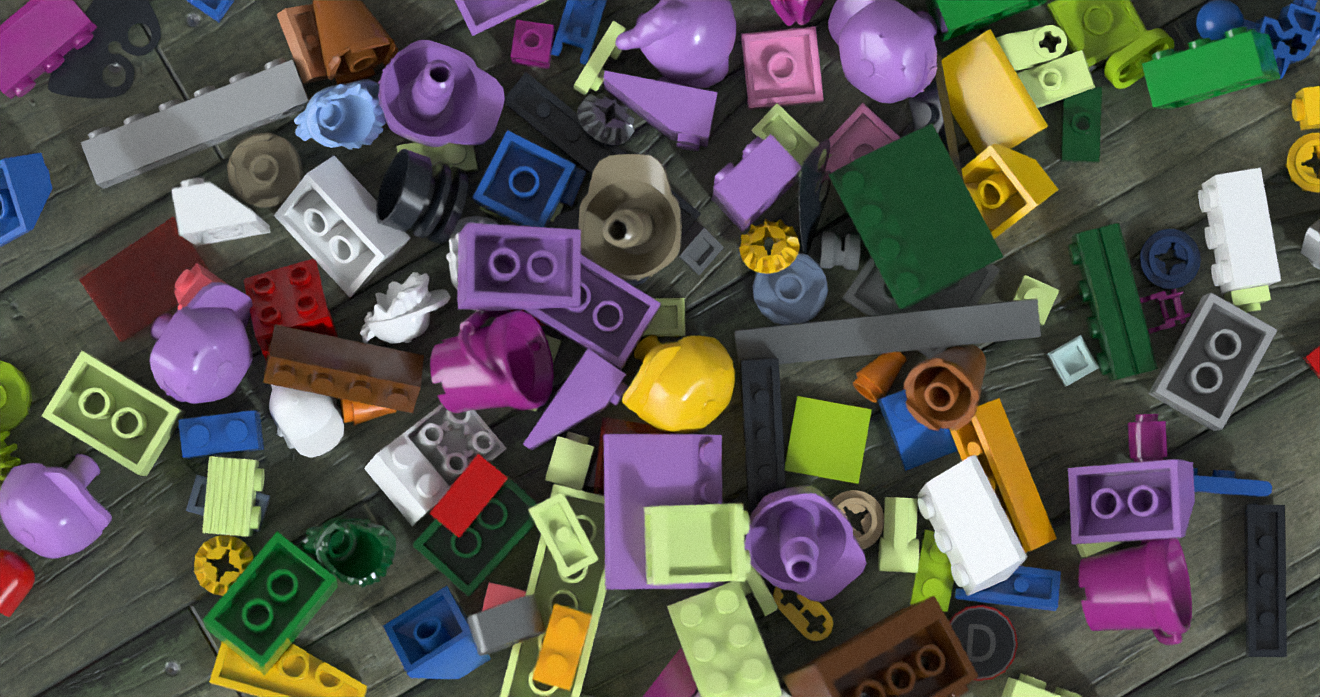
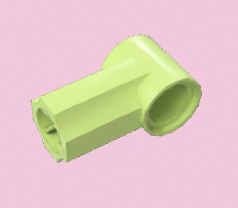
M884 497L883 537H880L878 553L879 571L918 572L919 539H916L918 499Z

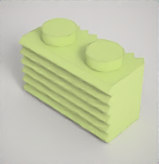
M209 456L202 533L252 536L253 529H259L261 507L255 506L256 491H262L264 486V469L258 468L259 461Z

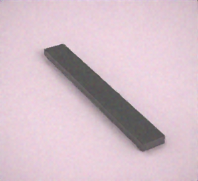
M1037 298L735 330L739 368V360L779 358V364L1041 337Z

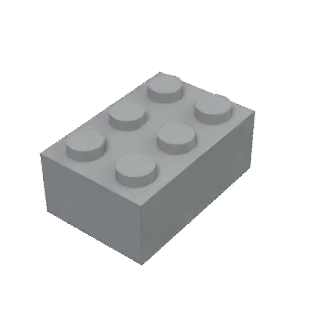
M1213 293L1202 296L1148 394L1213 431L1222 430L1275 336L1277 329Z

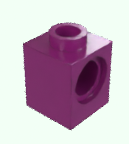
M516 20L511 51L512 63L550 69L551 52L555 36L554 25Z

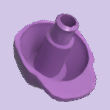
M836 0L829 17L828 29L831 37L839 45L841 64L847 80L870 98L888 104L904 100L908 97H915L918 93L924 92V89L930 85L937 71V50L934 41L937 25L933 17L924 11L914 13L896 0Z
M418 40L398 52L391 59V62L387 64L386 68L382 69L383 73L378 82L380 84L378 91L379 105L383 110L389 128L395 134L429 147H441L448 143L479 145L491 139L504 105L503 87L497 79L478 68L474 60L465 53L434 41Z
M212 282L203 287L190 303L178 310L174 316L165 313L155 319L150 333L157 342L150 355V366L154 379L160 388L167 393V396L170 395L175 400L197 404L223 399L234 392L245 376L253 358L251 344L246 332V326L251 315L250 308L253 306L252 299L226 283Z
M77 454L66 469L48 468L39 463L23 464L11 469L0 488V515L9 533L31 551L50 559L78 553L93 543L112 520L109 512L96 502L86 490L91 481L100 474V469L95 460L87 455Z
M801 485L770 493L763 497L749 518V532L746 534L744 547L745 550L750 552L751 566L770 583L780 589L793 590L811 601L823 602L835 597L865 569L866 559L864 551L853 535V529L847 516L830 498L813 486Z

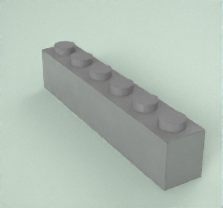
M285 58L273 60L264 65V71L251 75L250 72L237 74L229 79L230 84L216 89L214 85L201 88L193 93L195 98L181 103L180 99L171 100L158 107L159 112L147 117L145 113L135 114L123 120L124 126L110 130V127H103L88 134L89 139L80 143L96 184L103 189L305 110L310 98L293 60L286 62Z

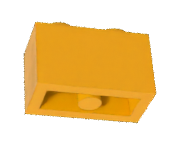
M557 603L554 605L532 678L533 680L566 690L571 689L593 614Z

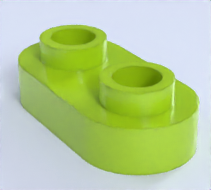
M1161 28L1144 32L1134 42L1121 51L1113 53L1108 58L1104 69L1105 77L1118 89L1132 85L1145 76L1142 63L1152 61L1153 53L1174 48V40Z

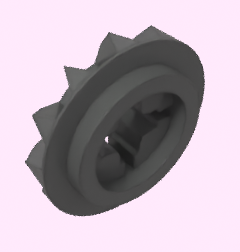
M603 93L597 97L589 94L577 109L578 120L583 129L591 137L609 145L624 144L635 131L632 127L635 119L627 114L628 107L618 105L616 98L608 100ZM605 115L610 117V121L607 124L604 123L606 120L604 118Z

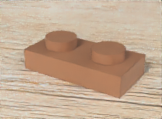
M313 4L285 8L279 12L277 17L303 84L329 79L325 70Z

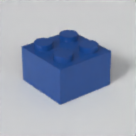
M507 130L473 196L474 203L519 226L547 228L576 171V165Z

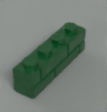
M1115 223L1074 234L1071 237L1073 243L1068 244V253L1072 265H1079L1083 279L1077 281V286L1082 302H1089L1092 316L1087 317V325L1091 338H1098L1102 353L1096 354L1101 375L1108 374L1109 382L1157 370L1156 359L1120 224Z

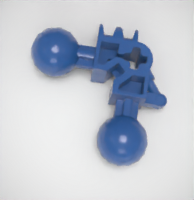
M1229 0L1209 1L1202 6L1197 15L1196 26L1202 39H1226L1224 32L1245 26L1247 29L1255 28L1256 32L1269 34L1280 74V79L1278 80L1283 78L1288 65L1306 58L1312 47L1316 45V41L1320 39V13L1314 11L1317 0H1294L1293 4L1290 3L1281 8L1278 20L1265 16L1257 20L1256 23L1244 19L1239 7ZM1290 39L1293 40L1292 46L1297 48V51L1291 54L1289 53L1290 47L1285 45V42Z

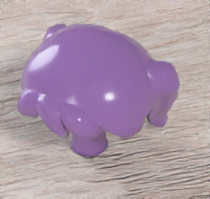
M660 0L652 10L638 15L635 28L618 35L615 43L618 49L621 50L640 48L648 61L662 75L658 81L697 89L708 88L721 82L729 71V55L733 49L736 37V20L730 0Z

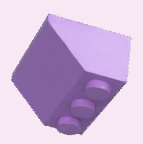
M1176 459L1068 468L1072 544L1181 538L1185 536L1195 502L1193 462Z

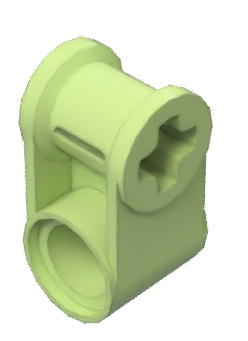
M1046 25L1028 31L1013 32L996 38L1016 73L1061 58L1067 46V37L1064 31L1054 25ZM1045 36H1049L1051 41H1058L1059 44L1055 46L1054 53H1049L1047 48L1040 47Z

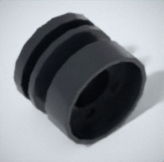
M402 149L395 155L384 175L376 203L377 222L403 232L412 227L415 236L423 239L427 237L429 241L438 244L444 243L453 233L466 202L468 192V175L466 170L454 166L450 168L449 164L440 161L432 167L429 157Z

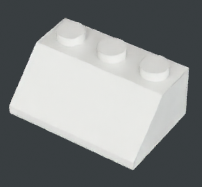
M335 156L309 171L274 215L349 297L356 294L383 269L411 238L406 232L377 222V201Z
M204 178L184 180L181 182V188L172 189L179 234L196 246L271 233L270 226L257 214L212 183H205Z
M976 455L968 457L930 480L918 493L919 510L925 519L930 520L935 530V542L939 550L947 554L952 564L951 573L953 579L959 587H963L967 596L1007 580L1027 558Z

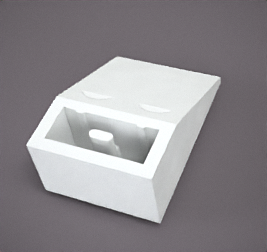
M441 404L379 451L364 469L407 521L414 526L431 512L477 454H480L487 461H493L507 448L475 410L456 414L448 411Z

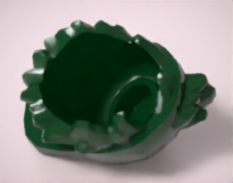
M337 516L329 519L322 526L307 529L306 534L308 536L300 542L305 553H314L319 565L332 575L337 576L340 582H346L350 586L357 584L362 588L380 582V576L385 577L387 575V569L393 564L392 561L396 551V539L390 529L373 524L367 518L361 520L348 516Z

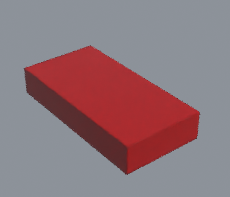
M477 454L431 510L430 514L460 538L507 481L508 477L480 454Z

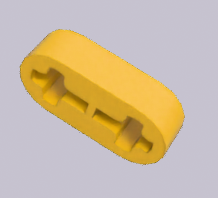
M775 586L772 596L778 606L777 608L803 636L813 641H820L829 636L832 632L833 620L829 612L819 601H811L797 593V599L803 604V607L798 611L793 604L787 603L784 606L780 602L783 594L780 591L781 589ZM808 610L815 617L821 614L824 616L825 620L822 622L825 630L822 633L815 630L809 633L806 630L809 622L802 615L804 611Z

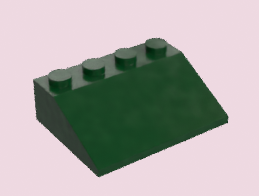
M932 123L828 174L900 310L904 311L1004 257Z

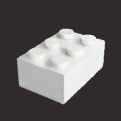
M1261 168L1218 174L1202 184L1203 190L1198 192V199L1201 211L1207 212L1209 227H1205V239L1208 249H1213L1216 264L1211 266L1214 285L1216 287L1220 286L1221 294H1225L1235 290L1269 286L1281 281Z

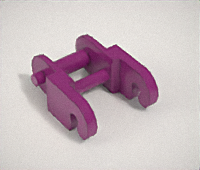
M1175 288L1171 290V295L1166 296L1165 291L1139 298L1140 303L1151 300L1159 302L1164 318L1162 325L1148 329L1149 334L1176 326L1174 321L1180 320L1181 324L1186 323L1185 318L1190 317L1191 313L1185 314L1180 296L1184 294V291L1177 292ZM1165 300H1173L1177 313L1176 317L1169 318Z

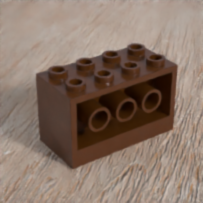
M933 595L894 612L787 674L783 679L793 697H960L969 691L966 684L979 676L936 597Z

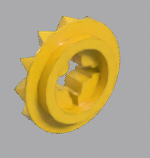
M1310 133L1297 139L1288 150L1285 167L1288 169L1291 181L1301 187L1303 191L1320 193V168L1319 174L1316 175L1312 167L1302 166L1301 164L1312 159L1314 149L1318 159H1320V133Z
M765 218L763 224L757 226L751 224L749 232L741 235L739 251L744 264L748 268L758 273L770 274L790 266L799 253L800 244L793 226L785 225L781 219L777 222H770ZM767 237H770L774 243L771 255H768L767 250L763 246Z
M219 535L204 542L196 553L194 573L200 586L212 594L223 596L253 561L254 556L248 545L241 539L230 535ZM229 549V563L238 568L239 572L226 571L221 576L220 581H218L219 568L213 566L214 564L210 563L209 560L222 559Z

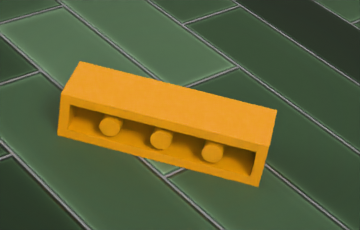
M1000 398L978 406L975 415L969 423L958 430H949L962 461L976 455L1024 552L1032 551L1057 539Z

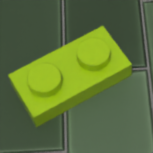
M924 530L919 553L918 572L915 573L909 604H914L934 595L942 610L948 612L954 583L951 573L952 564L947 554L939 550L934 538L935 532Z

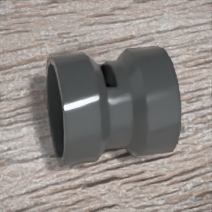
M822 231L820 268L831 269L837 265L843 266L846 270L857 271L860 257V234L849 232L845 236H839L834 231Z

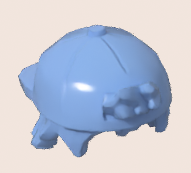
M365 79L348 84L329 86L318 91L309 100L305 111L301 112L294 120L295 124L298 125L295 130L296 136H299L304 141L313 138L318 143L330 148L343 146L352 150V148L359 149L362 145H371L373 140L377 139L378 135L383 132L381 126L386 124L383 110L379 105V84L370 79Z

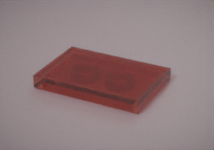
M172 217L80 278L79 281L120 342L123 343L153 323L157 317L168 313L179 305L174 293L176 290L175 283L186 269L191 271L196 263H199L209 271L210 269L194 245L179 234L178 222Z

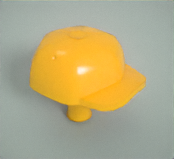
M649 335L636 346L634 356L643 364L636 378L624 393L622 401L628 409L636 412L638 417L646 423L662 431L693 434L701 431L715 420L730 403L735 380L734 367L730 355L719 340L706 336H687L678 342L662 344L657 336Z

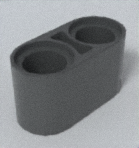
M534 594L514 599L467 618L479 656L500 651L546 632Z

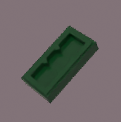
M1095 87L1062 99L1060 162H1100L1102 87Z

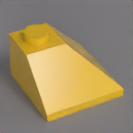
M997 143L990 145L961 169L963 181L994 239L1059 190L1035 159Z

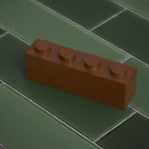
M274 325L267 353L263 383L413 413L421 388L424 355Z

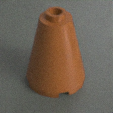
M312 0L325 70L330 81L335 78L337 84H348L370 78L375 75L374 67L383 62L386 68L387 64L398 53V47L393 38L362 0Z
M973 344L958 345L917 364L911 370L904 382L907 396L905 403L909 412L919 423L932 430L938 431L942 428L954 431L970 422L978 409L986 369V358L982 350Z

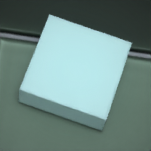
M1081 335L1046 354L1065 387L1099 368Z

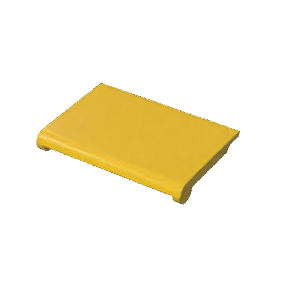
M991 29L942 59L951 112L977 156L993 143L1012 149L1048 127L1047 122L1042 117Z

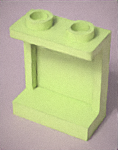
M742 503L644 507L647 584L660 585L746 580V573H749L751 568L750 552L745 550L744 534L749 532V515L747 511H743Z

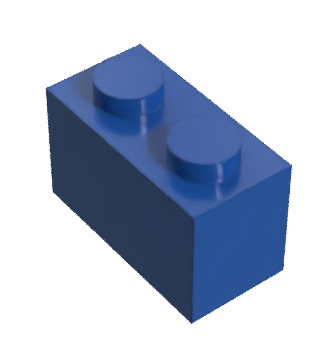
M255 410L178 420L183 458L192 459L264 450L260 412Z

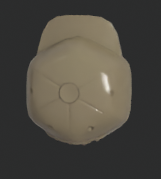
M619 154L607 156L600 160L593 170L588 194L581 201L579 209L580 249L582 255L624 281L635 279L639 281L641 278L653 277V274L659 273L661 269L669 265L678 256L681 248L682 221L679 201L672 194L668 175L662 162L652 155Z

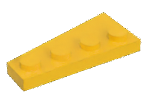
M221 642L209 681L211 684L257 697H365L368 689L363 683L328 663L319 660L294 644H291L267 674L264 675Z

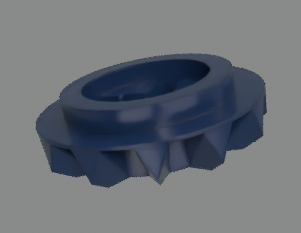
M1164 229L1151 235L1145 241L1139 254L1141 270L1149 282L1163 289H1175L1188 284L1196 276L1201 261L1199 248L1195 241L1188 234L1176 229ZM1171 244H1173L1174 257L1185 261V263L1172 265L1167 275L1165 262L1159 261L1158 258L1154 257L1165 255L1168 249L1171 248Z

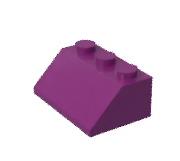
M30 0L0 25V91L7 97L12 99L17 96L19 98L27 94L35 86L34 80L45 71L46 73H51L64 62L63 56L73 47L75 49L82 48L93 38L92 32L98 27L75 0Z

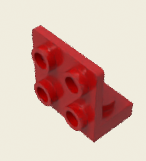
M309 259L244 279L246 295L252 299L253 306L250 308L255 337L265 359H267L274 325L339 338L327 307L319 268L315 259Z

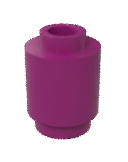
M1158 414L1135 415V422H1128L1129 458H1133V463L1163 461L1164 457H1167L1166 421H1158Z

